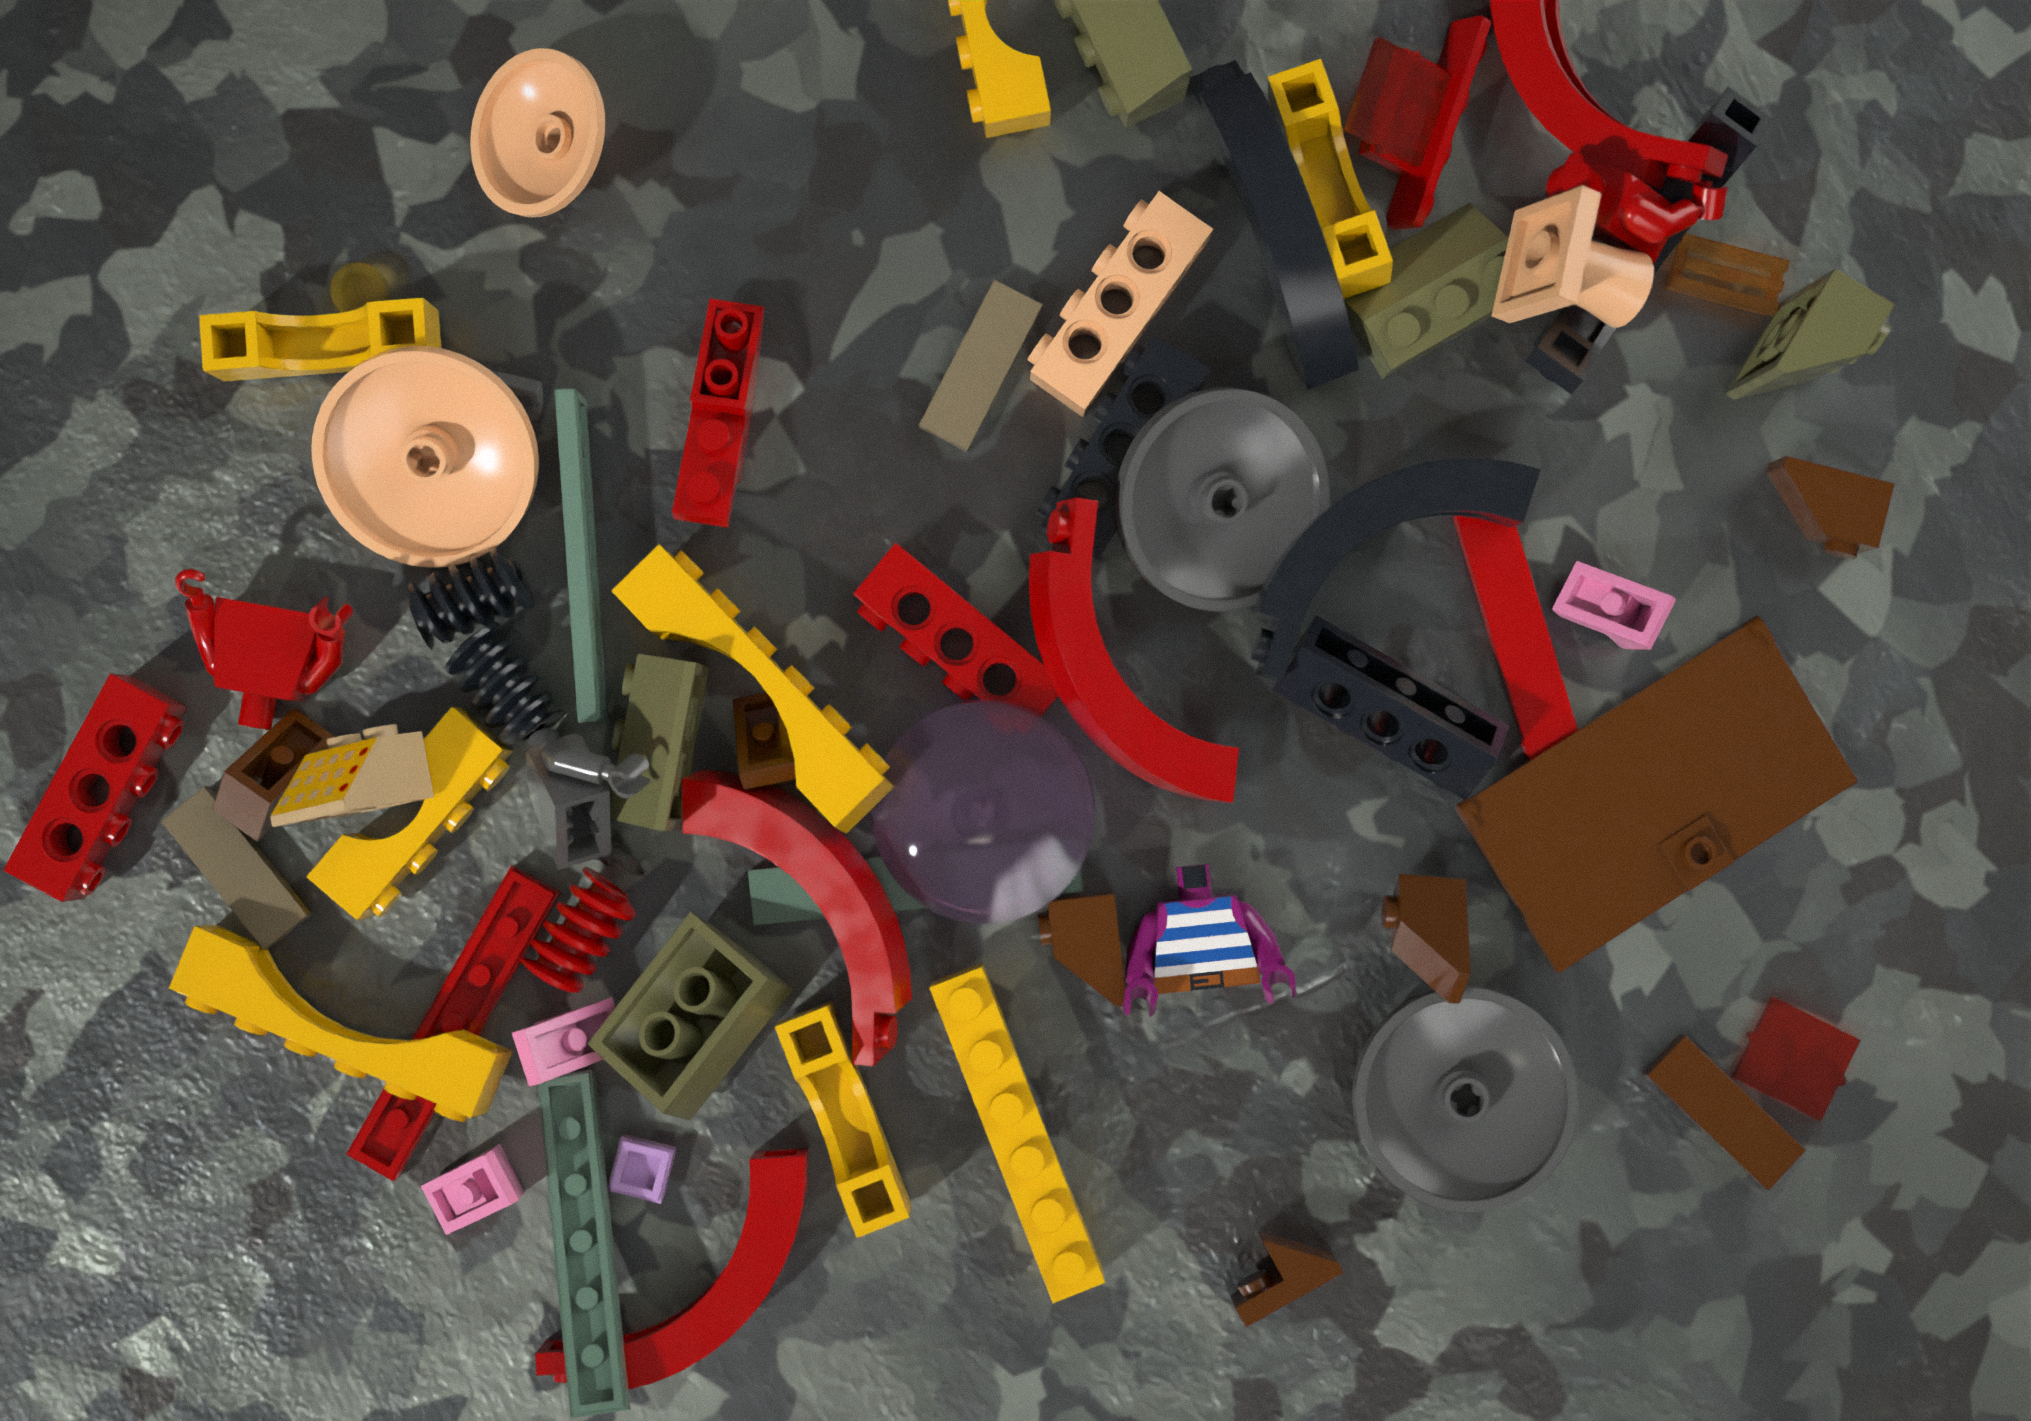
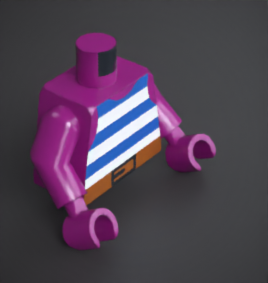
M1209 863L1176 867L1179 899L1156 901L1155 910L1142 916L1127 947L1126 982L1128 986L1124 993L1123 1012L1126 1015H1130L1131 1000L1142 998L1150 1005L1149 1017L1155 1014L1158 994L1261 983L1260 974L1263 975L1262 987L1266 1002L1274 1003L1271 986L1276 983L1288 985L1291 990V996L1294 998L1297 994L1295 975L1290 968L1285 966L1275 933L1254 906L1244 901H1238L1237 895L1233 893L1212 895Z

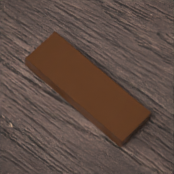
M1680 1033L1643 1072L1673 1103L1768 1191L1806 1151L1686 1035Z

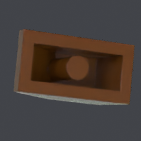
M1789 456L1769 463L1767 475L1807 540L1824 544L1823 552L1826 554L1848 559H1856L1858 553L1879 548L1895 483Z
M293 708L224 771L212 810L258 842L272 828L270 816L304 756L328 749L326 739L335 736Z
M1399 874L1393 895H1384L1381 912L1382 928H1390L1391 951L1448 1003L1460 1004L1471 975L1466 879Z
M1111 891L1047 899L1048 912L1038 913L1041 946L1052 945L1055 959L1116 1007L1122 1006L1125 981L1114 893Z

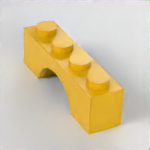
M947 0L951 17L957 15L962 17L965 35L956 36V44L962 70L972 68L976 88L966 90L972 122L983 121L986 138L1049 126L1051 109L1040 57L1016 51L998 38L992 30L985 13L988 0Z
M1318 59L1268 76V103L1285 136L1308 191L1330 253L1343 299L1390 284L1393 259L1376 212L1368 205L1355 175L1343 134L1339 108L1322 60Z
M424 298L367 302L363 307L356 310L326 315L293 316L258 311L199 315L203 371L224 382L349 372L364 360L390 349L407 346L441 348L439 310Z
M451 707L424 738L434 797L424 799L422 807L414 820L402 831L384 839L373 838L359 833L342 834L306 876L356 920L370 918L374 914L380 918L386 914L401 897L402 892L397 887L410 871L418 875L434 859L438 850L433 845L446 829L453 833L469 818L474 810L469 802L481 788L484 787L487 791L491 790L508 772L510 765L505 760L514 750L509 746H501L498 742V736L465 708Z
M833 1000L780 1020L775 1026L776 1032L793 1076L804 1091L821 1129L833 1166L836 1186L856 1238L909 1218L912 1209L910 1198L859 1067L852 1064V1049Z

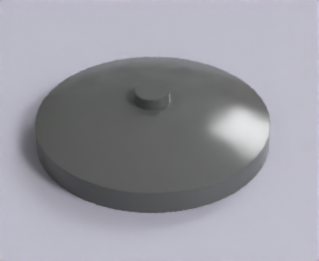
M1219 387L1190 393L1178 398L1158 411L1138 432L1126 452L1115 489V519L1122 546L1128 559L1142 578L1168 598L1192 608L1213 612L1234 611L1254 606L1273 567L1291 542L1317 516L1329 508L1330 488L1327 466L1319 444L1310 429L1301 418L1279 401L1263 394L1237 388Z
M1466 986L1460 1004L1448 1003L1435 990H1431L1404 1002L1380 1022L1367 1040L1358 1059L1352 1087V1106L1357 1132L1366 1152L1376 1167L1393 1185L1403 1193L1428 1206L1445 1211L1475 1213L1498 1209L1517 1202L1532 1193L1552 1175L1567 1153L1574 1136L1579 1112V1090L1570 1055L1561 1038L1542 1016L1522 1002L1503 993L1487 988Z

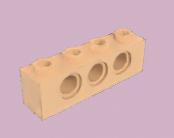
M1158 191L1150 204L1143 199L1138 202L1123 225L1125 229L1130 231L1118 249L1111 244L1106 247L1091 270L1098 276L1086 293L1079 288L1073 293L1059 315L1066 322L1054 338L1046 333L1028 358V361L1034 365L1030 371V380L1082 417L1088 412L1210 240L1213 228L1160 191ZM1152 246L1161 253L1163 263L1154 269H1144L1135 262L1133 253L1139 247ZM1120 290L1128 295L1132 306L1125 313L1112 314L1102 306V296L1108 291ZM1087 334L1094 337L1100 346L1099 353L1091 359H1080L1074 356L1069 349V343L1075 336Z

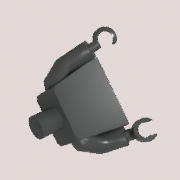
M552 728L541 729L533 733L527 741L528 749L526 750L528 792L557 869L560 870L589 860L597 861L606 866H610L612 861L621 864L626 871L633 875H649L652 871V864L647 858H642L640 863L634 861L628 852L619 849L620 841L611 838L610 790L606 783L607 780L612 790L620 797H633L651 782L649 778L641 776L649 768V762L641 755L633 753L615 766L610 764V759L607 756L590 752L581 735L570 734L560 737L558 731Z

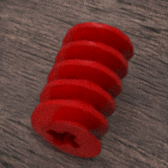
M587 866L582 871L591 882L590 887L586 888L571 884L569 887L578 900L577 905L573 906L558 902L556 908L565 919L563 924L545 920L543 926L552 937L550 942L532 938L529 942L539 957L533 960L519 956L522 964L535 976L555 988L570 993H579L584 988L583 980L578 973L592 975L597 970L596 962L591 955L605 957L610 952V947L603 936L618 939L624 933L616 918L631 921L637 915L634 907L628 900L629 896L606 877Z

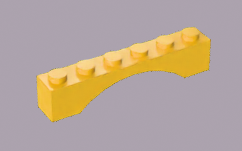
M659 544L611 591L648 630L662 640L687 642L718 651L740 663L754 675L773 700L787 728L795 760L796 787L835 828L847 834L894 788V785L883 775L890 766L869 744L866 743L859 750L845 734L852 729V726L830 704L821 710L808 697L815 688L793 665H790L785 671L781 669L771 658L778 649L755 626L746 632L736 622L734 618L741 612L739 608L719 588L710 594L697 581L704 572L686 553L680 550L673 556Z
M219 925L193 927L169 986V989L187 996L184 1003L195 1010L208 1014H217L218 1010L236 1017L234 1025L244 1031L262 1036L266 1035L269 1031L285 1038L284 1047L295 1053L315 1057L318 1052L336 1060L333 1067L344 1074L356 1078H366L367 1074L386 1082L384 1089L387 1092L408 1100H415L418 1095L436 1103L434 1111L438 1114L460 1122H465L467 1117L473 1118L488 1113L513 1052L511 1049L464 1029L431 1038L399 1040L374 1037L346 1028L318 1012L297 994L277 968L268 949L263 950L257 941Z
M983 962L931 982L929 988L1052 1303L1104 1284L1105 1278L1102 1265L1045 1128Z

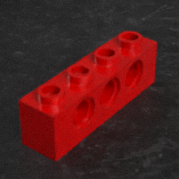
M897 543L890 548L853 593L863 603L856 611L881 633L888 624L900 633L905 639L899 647L921 666L925 667L930 660L948 673L941 682L966 703L975 695L986 704L990 710L984 718L1010 738L1015 730L1025 737L1058 697L1045 666ZM911 595L923 596L930 603L928 618L918 625L905 623L901 620L899 614L902 601ZM963 630L972 637L973 649L969 656L962 660H951L943 654L941 648L942 640L950 631ZM998 664L1008 666L1016 676L1015 687L1010 693L1003 696L991 694L984 686L986 671Z
M110 673L3 871L61 902L81 900L84 896L91 895L104 877L105 867L102 866V863L110 848L119 845L131 827L132 819L128 815L138 798H143L147 795L157 779L158 770L154 767L164 749H170L179 739L185 724L181 718L188 706L130 675ZM127 727H130L136 736V746L133 752L127 756L120 748L119 738L121 733ZM100 776L107 780L110 788L109 796L103 804H100L93 794L94 783ZM73 825L80 829L83 836L82 846L76 853L67 844V833Z

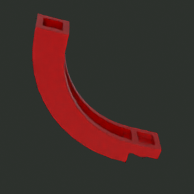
M1490 0L1495 37L1503 63L1514 87L1531 113L1549 133L1568 149L1629 173L1646 185L1658 189L1663 188L1666 176L1698 184L1701 181L1702 174L1722 178L1728 157L1727 154L1712 146L1636 131L1619 122L1601 107L1579 78L1569 57L1562 32L1559 0Z
M1073 498L1057 502V507L1051 513L1047 527L1048 541L1052 543V551L1030 554L1029 595L1037 645L1045 669L1059 698L1074 721L1090 740L1113 761L1135 776L1161 789L1185 797L1233 803L1239 747L1210 743L1192 737L1163 721L1134 695L1121 678L1108 655L1096 621L1091 586L1092 553L1098 501Z
M708 769L699 770L682 778V834L719 838L736 843L760 854L789 874L820 908L840 945L848 971L852 999V1064L875 1066L894 1048L898 1035V1021L896 1016L891 1014H896L912 999L905 941L896 914L884 888L869 864L853 844L826 818L783 790L771 785L744 790L738 774Z
M810 1148L755 1151L750 1157V1194L747 1215L741 1237L727 1266L697 1299L681 1311L644 1329L623 1334L629 1390L649 1385L677 1374L708 1356L725 1343L752 1316L766 1298L783 1269L799 1231L806 1205L810 1177ZM563 1339L546 1340L535 1353L536 1376L553 1375L554 1382L567 1383Z

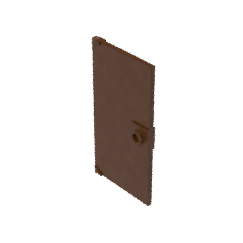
M1755 616L1748 620L1743 626L1470 798H1466L1455 805L1458 815L1467 830L1471 832L1555 973L1564 971L1858 782L1774 643L1776 642L1760 617Z

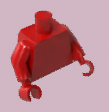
M1577 152L1570 154L1563 165H1559L1552 171L1545 185L1546 199L1580 186H1585L1601 193L1592 237L1618 248L1646 253L1650 256L1653 263H1655L1669 237L1695 225L1698 219L1719 220L1722 218L1728 187L1726 186L1712 188L1711 181L1701 180L1699 184H1693L1691 200L1682 199L1671 204L1637 177Z
M185 569L177 574L175 585L182 595L188 597L185 602L186 613L193 638L207 673L214 677L215 687L243 692L238 725L270 730L273 724L277 698L305 702L310 694L317 693L342 667L345 641L343 626L353 615V608L350 605L344 604L337 611L336 615L333 616L328 611L327 602L329 599L326 596L310 610V613L216 597L214 604L212 596L204 594L202 588L193 587L185 582V579H195L203 582L205 575L195 569Z

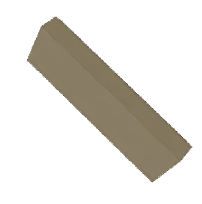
M994 279L919 423V428L968 453L1043 308V304Z
M204 786L161 822L263 950L270 949L310 917L312 913L254 840L212 810L217 794L210 786Z

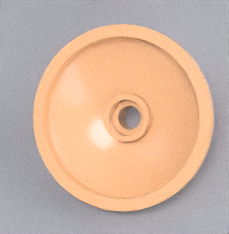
M538 48L524 51L503 64L489 80L480 96L472 121L471 157L476 177L483 191L501 209L524 217L547 216L566 207L585 188L597 167L605 136L603 100L592 74L580 61L568 54L553 49Z

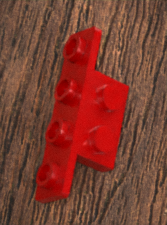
M1482 15L1452 22L1438 64L1425 59L1405 47L1392 50L1358 154L1400 175L1386 215L1387 227L1392 230L1422 227L1425 219L1433 209L1435 202L1434 192L1442 168L1451 156V142L1459 118L1468 105L1470 97L1469 88L1477 64L1486 52V37L1491 26V20Z

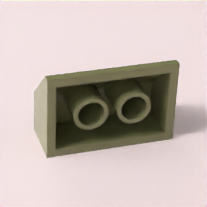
M1053 0L1063 19L1071 16L1080 34L1074 37L1079 55L1087 68L1095 65L1104 83L1098 86L1102 102L1111 117L1119 114L1125 128L1135 125L1185 100L1192 68L1158 0Z
M1471 203L1466 204L1390 248L1389 251L1393 259L1390 284L1343 299L1350 326L1382 380L1492 317L1509 237Z
M1835 268L1780 303L1727 390L1726 395L1736 400L1807 383L1828 372L1834 374L1844 364H1854L1859 357L1866 353L1873 355L1890 332L1891 326L1885 323L1895 304Z
M637 654L636 665H627L622 684V696L629 697L626 719H617L612 739V750L619 752L617 765L633 753L644 757L649 762V768L641 776L649 778L651 782L633 797L622 798L612 790L609 782L606 780L610 790V819L665 832L681 829L682 778L691 775L710 667L689 661Z
M690 912L587 1044L663 1114L691 1120L792 992L793 988L755 955L697 914Z

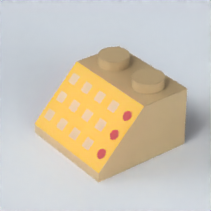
M397 724L363 730V741L361 740L360 733L326 739L328 749L304 756L270 816L272 827L361 814L433 798L434 794L422 731L398 734Z

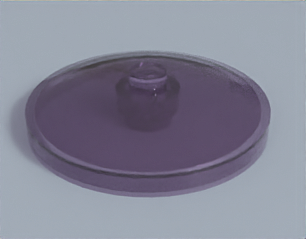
M971 700L955 703L940 708L915 723L898 739L884 759L890 768L883 775L894 785V788L872 808V825L876 844L887 869L896 882L911 897L928 909L942 916L968 923L990 924L1015 920L1027 916L1053 901L1072 882L1080 870L1088 853L1095 827L1096 807L1092 781L1083 759L1072 742L1061 730L1041 715L1027 708L997 700Z

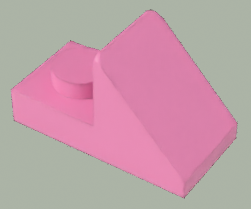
M1576 561L1552 610L1559 617L1606 634L1621 648L1651 650L1676 599L1666 593Z
M613 997L535 1022L532 1026L512 1032L529 1086L544 1083L603 1060L587 1043L615 1009Z
M500 1144L493 1146L468 1162L435 1177L421 1186L446 1235L512 1205L525 1193Z

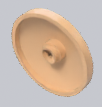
M407 346L390 349L364 360L340 379L328 393L318 412L313 429L311 447L314 475L321 495L331 513L340 525L361 544L377 554L403 564L430 568L448 567L453 564L459 565L469 562V558L472 556L479 558L487 554L491 548H496L519 524L529 508L537 486L539 473L538 446L534 429L521 402L513 391L491 370L465 355L450 350L427 346Z

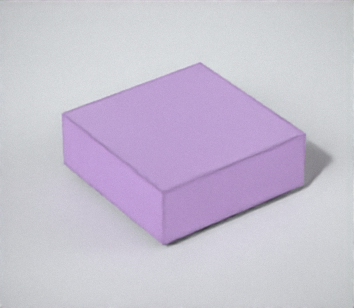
M623 1134L619 1141L608 1191L661 1204L664 1200L677 1147Z

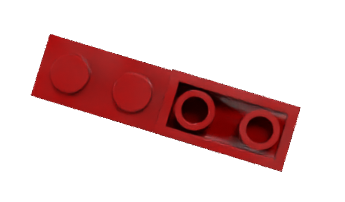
M709 299L690 396L692 410L672 508V515L675 520L729 528L736 486L741 481L751 422L762 342L764 306Z

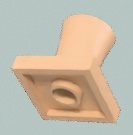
M1580 186L1515 210L1491 316L1507 323H1513L1575 304L1608 326L1619 328L1629 323L1645 304L1653 283V262L1646 253L1617 248L1591 240L1601 193L1585 186Z

